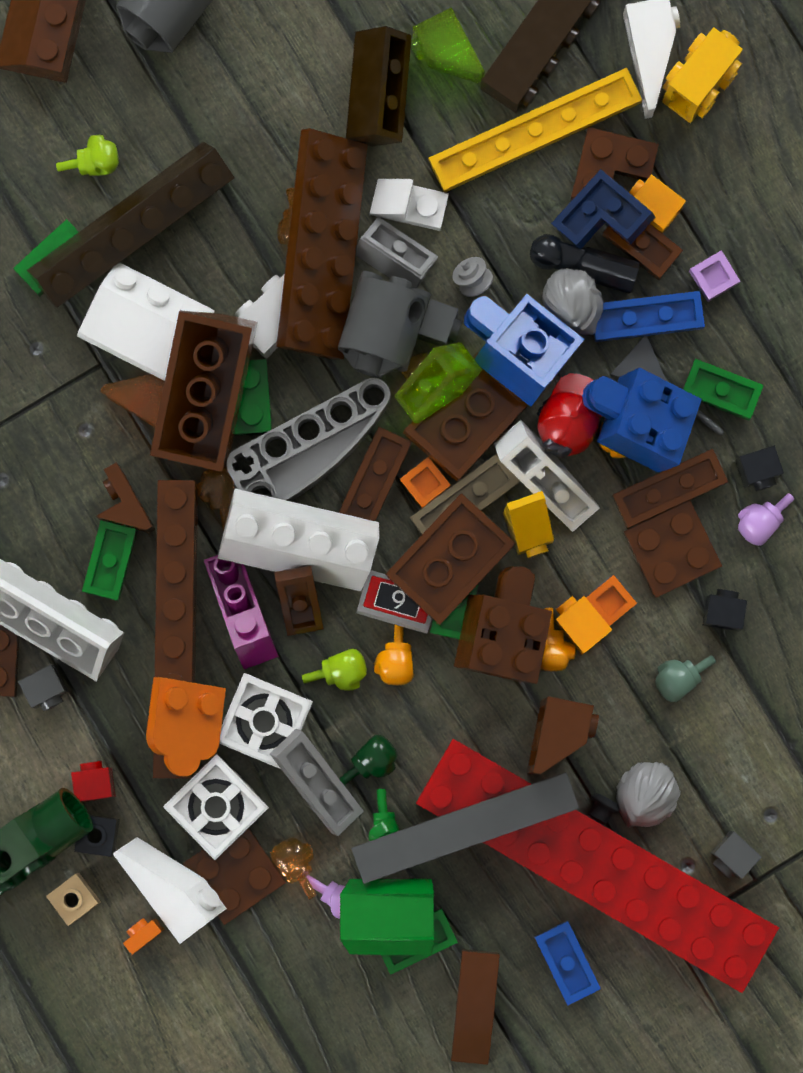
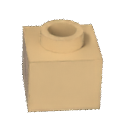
M80 873L74 874L46 896L67 926L75 923L101 903ZM68 893H75L78 896L79 901L75 907H70L66 904L65 898Z

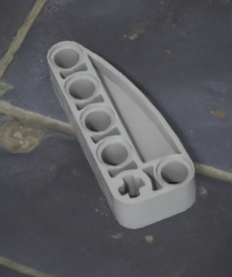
M379 378L366 379L233 450L227 458V469L237 489L252 493L258 489H266L270 491L273 498L291 502L297 499L339 467L371 433L390 404L388 385ZM371 388H378L384 393L383 401L375 406L367 404L363 398L365 392ZM345 405L351 409L352 416L347 422L338 423L332 419L331 412L336 406ZM313 422L317 424L319 434L316 438L305 440L300 437L299 429L304 423ZM279 439L287 444L285 454L277 458L269 456L266 452L268 444L272 440ZM244 457L247 462L253 460L254 464L249 465L252 471L248 474H244L242 470L235 472L234 468L239 466L237 463L238 459Z

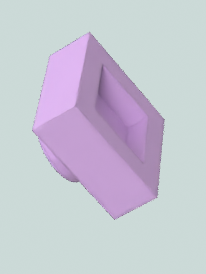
M722 250L689 270L707 302L740 283L738 276Z

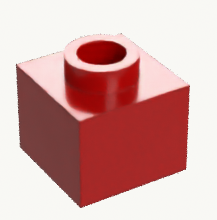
M102 761L80 764V771L71 772L74 795L81 802L116 797L112 767L103 768Z

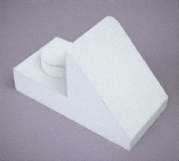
M378 179L370 215L441 231L449 193L414 186L412 179Z

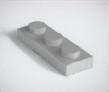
M295 729L270 753L274 761L331 834L339 836L364 812L303 731Z

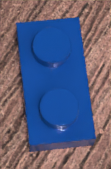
M568 921L534 936L567 1006L601 989Z

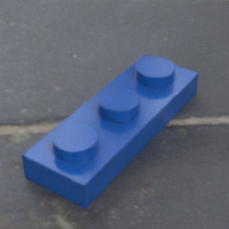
M700 291L604 302L603 312L597 323L596 333H594L595 342L704 329L705 324Z

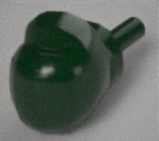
M382 735L372 736L356 752V755L351 758L354 767L339 778L345 786L360 773L366 779L372 775L377 778L389 775L396 769L394 762L397 758V751L395 747Z

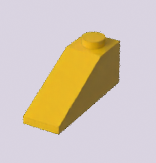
M543 491L507 503L503 516L510 536L516 543L514 547L517 555L526 553L529 559L548 552L547 545L553 543L554 537Z

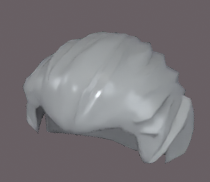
M566 268L555 271L547 280L543 289L542 301L544 307L577 334L593 335L596 333L597 323L602 315L604 303L601 292L596 288L595 279H592L586 271Z
M641 762L632 766L629 771L623 774L616 786L618 789L616 802L627 827L657 826L672 815L677 806V800L681 791L673 772L670 771L667 765H664L662 762Z

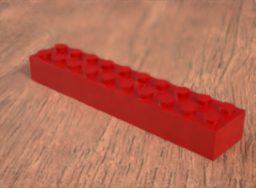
M452 739L416 804L439 817L531 785V783L457 740ZM577 810L483 842L741 993L744 992L779 929L778 926Z

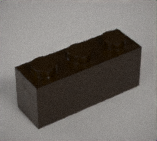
M388 26L355 32L346 139L368 144L371 147L402 143L412 35Z

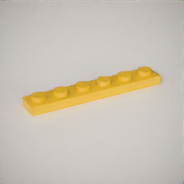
M624 68L429 157V163L443 192H448L642 103V98L628 68Z

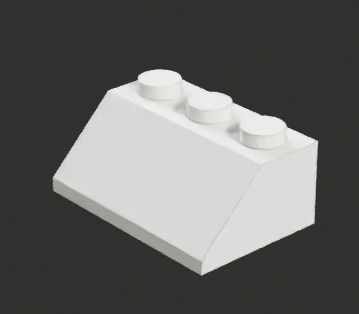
M119 262L112 267L101 283L82 322L77 337L165 381L179 311L214 313L215 310Z

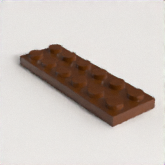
M311 128L301 130L276 347L333 360L344 359V354L338 350V345L350 309L368 144Z

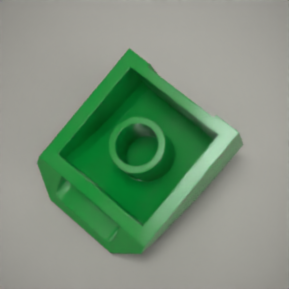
M349 879L340 893V940L349 954L432 955L434 945V890L432 879H376L364 884L362 879Z

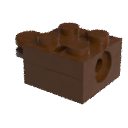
M523 566L503 568L498 576L494 597L487 595L468 596L454 667L522 683H538L552 611L530 606L535 585V575L530 569Z

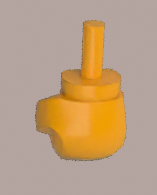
M545 608L552 611L541 670L550 672L563 671L568 666L569 661L575 659L576 647L574 644L564 641V631L554 630L553 608Z
M394 625V642L386 643L385 650L378 653L374 662V672L380 675L382 681L385 684L396 686L408 684L414 677L411 645L403 643L404 627Z

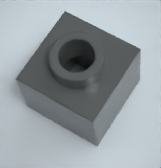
M431 299L418 333V339L445 349L449 340L456 342L463 322L457 319L458 308Z
M52 664L18 681L30 707L34 709L41 707L43 711L52 709L64 702L61 696L69 692L58 669Z
M729 831L710 852L717 858L713 865L728 879L733 874L737 878L742 879L762 858L734 831Z

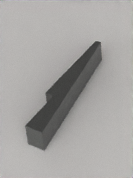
M567 772L354 846L351 849L364 884L577 810L579 805Z

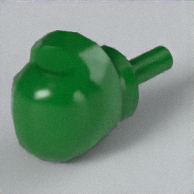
M377 789L378 813L373 814L374 827L369 832V841L400 831L395 820V812H388L386 789Z

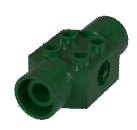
M60 788L47 799L0 828V896L28 879V875L48 865L57 858L56 856L93 830V823L88 811L82 802L68 789Z

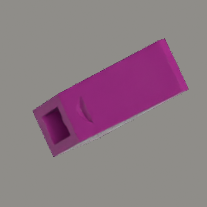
M218 555L205 559L204 563L243 669L245 670L279 657L245 565L218 559Z

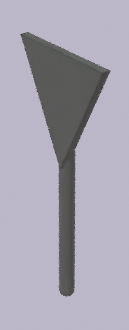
M644 336L610 375L620 377L640 367L666 381L648 336ZM698 409L696 417L718 436H722L724 434L723 429Z

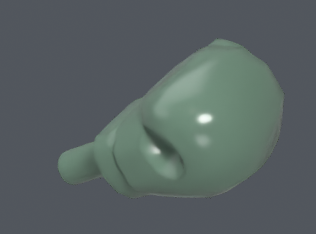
M710 655L696 665H693L689 660L683 663L678 660L665 661L657 668L656 687L667 701L677 702L693 690L696 685L701 683L702 679L699 673L715 664L716 660Z

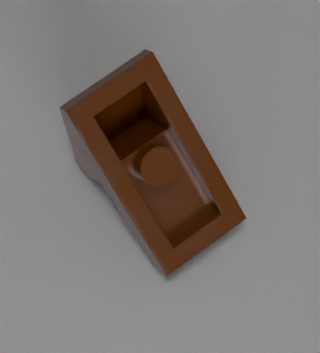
M116 462L105 468L104 471L108 478L103 481V484L113 500L120 498L121 502L103 511L96 517L102 521L134 528L146 533L156 530L120 465Z
M311 565L274 572L287 636L324 629Z

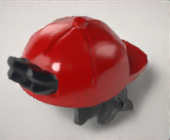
M574 373L561 377L549 398L543 401L542 406L538 409L537 415L539 420L537 428L543 442L542 445L545 448V453H552L560 458L577 455L588 449L594 438L599 436L600 432L598 429L601 426V415L585 407L582 398L586 385L593 381L590 377Z

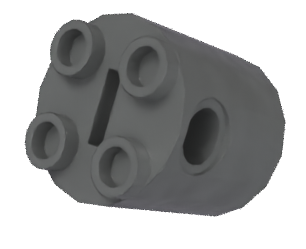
M120 0L116 4V9L125 35L144 50L173 53L213 0Z
M362 271L338 350L345 355L354 370L371 377L382 378L384 374L393 370L407 371L431 294L418 288H411L412 282L406 279L391 276L388 282L382 280L383 277L378 274Z

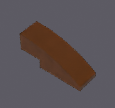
M466 949L461 951L451 1061L486 1065L489 1063L500 954L497 952Z

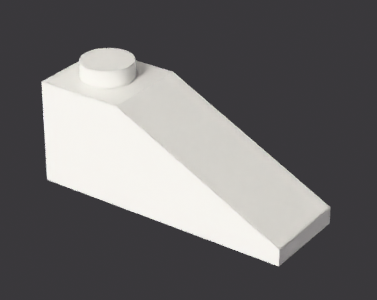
M647 0L626 4L623 12L645 119L652 118L676 29L680 28L678 9L676 6L671 7L670 0Z
M520 420L494 443L499 460L533 494L543 491L547 508L573 532L600 507L555 455L545 453L542 440Z
M138 837L113 853L179 944L227 909L219 899L218 894L203 877Z

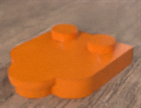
M162 677L153 678L146 740L149 748L154 753L164 756L166 767L174 775L183 777L192 775L198 769L201 760L210 759L216 754L220 742L226 688Z

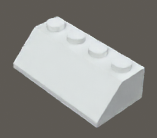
M234 489L218 559L274 572L311 565L314 581L361 592L370 573L378 545L379 522Z
M0 559V625L97 682L118 651L124 632L119 630L114 622L105 618L101 619L87 611L82 603L76 600H69L60 595L48 583L37 581L26 575L16 564L6 563Z

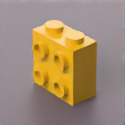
M715 27L712 28L707 36L700 33L688 49L689 53L684 59L686 63L682 64L678 61L665 78L667 81L662 88L666 92L662 103L690 124L697 115L703 119L716 102L715 99L720 93L718 88L720 87L725 91L738 74L737 71L742 66L738 59L743 49L738 46L740 44L738 39L726 30L720 32Z

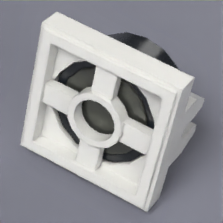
M244 673L221 726L219 744L281 769L270 753L295 729L302 731L313 701Z
M218 754L163 806L214 860L269 808L251 786L235 770L231 769Z

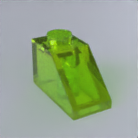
M452 7L412 27V37L414 39L411 40V48L418 60L424 58L431 69L471 82H481L485 70Z
M461 342L434 347L394 397L415 424L420 423L463 394L480 374L482 368Z

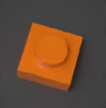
M429 457L400 478V482L421 508L451 487V484Z
M614 575L586 597L609 626L637 604Z
M142 918L126 931L130 938L123 944L133 955L165 929L156 918L149 923Z

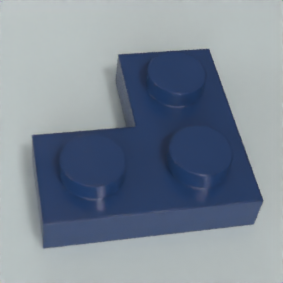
M600 169L551 224L581 250L604 223L628 243L632 244L656 217L652 211Z

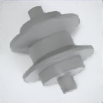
M471 257L463 260L453 271V281L459 285V289L464 296H478L484 293L493 282L492 272L486 268L485 261L480 257Z

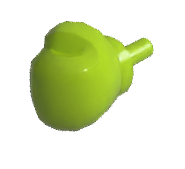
M92 135L88 139L87 147L77 150V159L56 163L57 171L78 168L82 176L88 174L89 176L112 174L119 164L117 147L113 142L105 140L103 135Z
M348 649L322 660V669L303 674L302 680L305 684L325 678L329 686L336 684L340 690H354L360 687V681L367 675L364 657L357 649Z

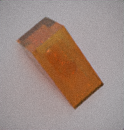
M149 374L103 385L100 392L104 397L154 428L156 427L164 380Z

